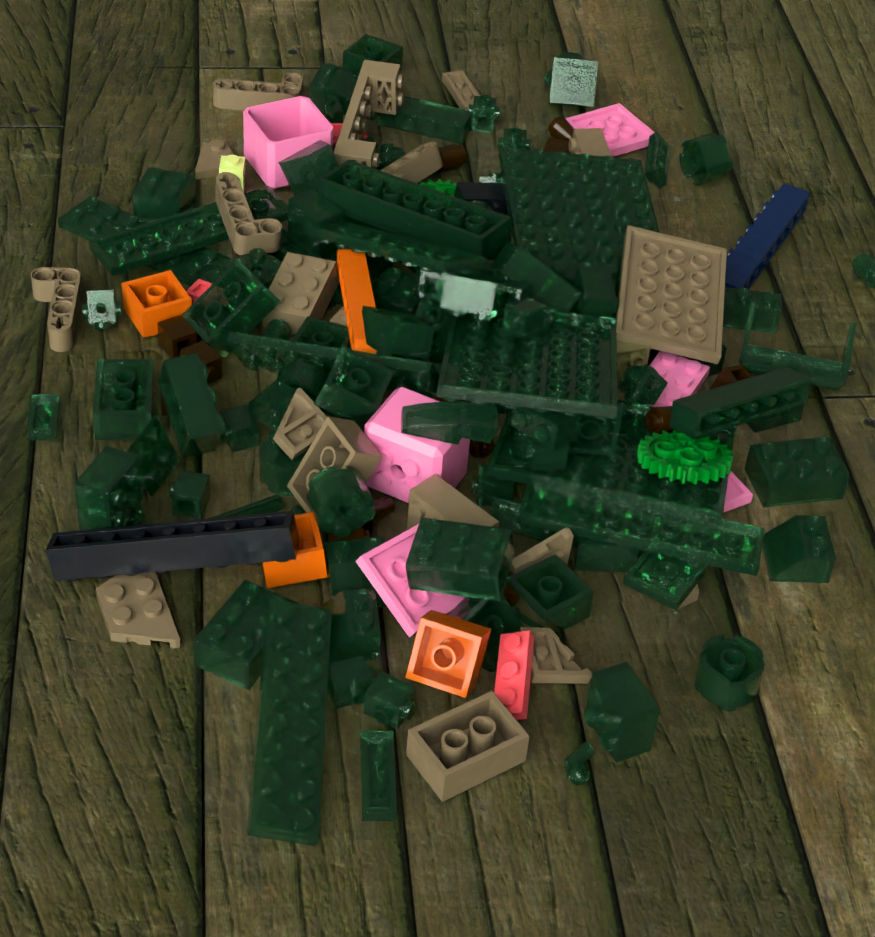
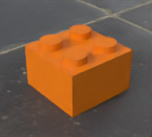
M171 270L122 283L123 308L143 338L158 334V322L178 315H182L190 325L193 324L192 299Z
M315 512L294 515L300 539L296 559L287 562H262L267 588L327 578L324 548Z
M431 609L420 619L405 678L466 698L476 688L491 629Z

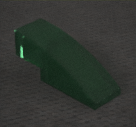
M460 401L430 402L403 406L401 410V433L458 445L461 438L490 444L498 430L497 406Z

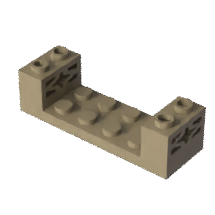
M370 60L363 61L333 152L335 189L372 194L367 179L379 171L377 167L379 166L380 153H376V142L363 141L362 133L367 131V117L371 118L372 112L396 115L398 107L403 106L404 92H401L404 83V75L400 74V64Z

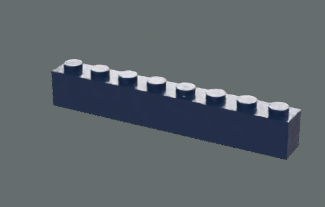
M783 183L778 191L775 190L773 192L771 201L765 203L762 213H757L753 225H748L744 237L740 236L735 249L731 248L726 259L724 304L737 308L806 212L810 196L809 191Z

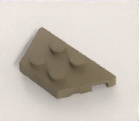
M156 572L139 573L134 576L115 575L96 588V597L111 641L136 642L137 644L150 646L152 641L169 642L170 648H180V638Z

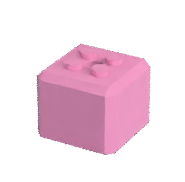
M298 96L246 107L243 111L244 156L267 187L275 190L330 176L333 171L334 127L310 98Z
M404 387L395 389L364 427V434L383 456L365 486L409 503L410 489L434 474L456 488L467 473L472 419L466 411Z

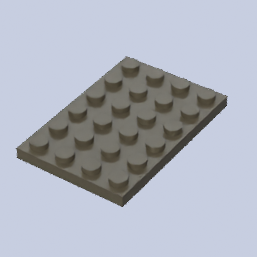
M627 225L624 236L613 340L650 345V349L718 364L722 351L727 249Z

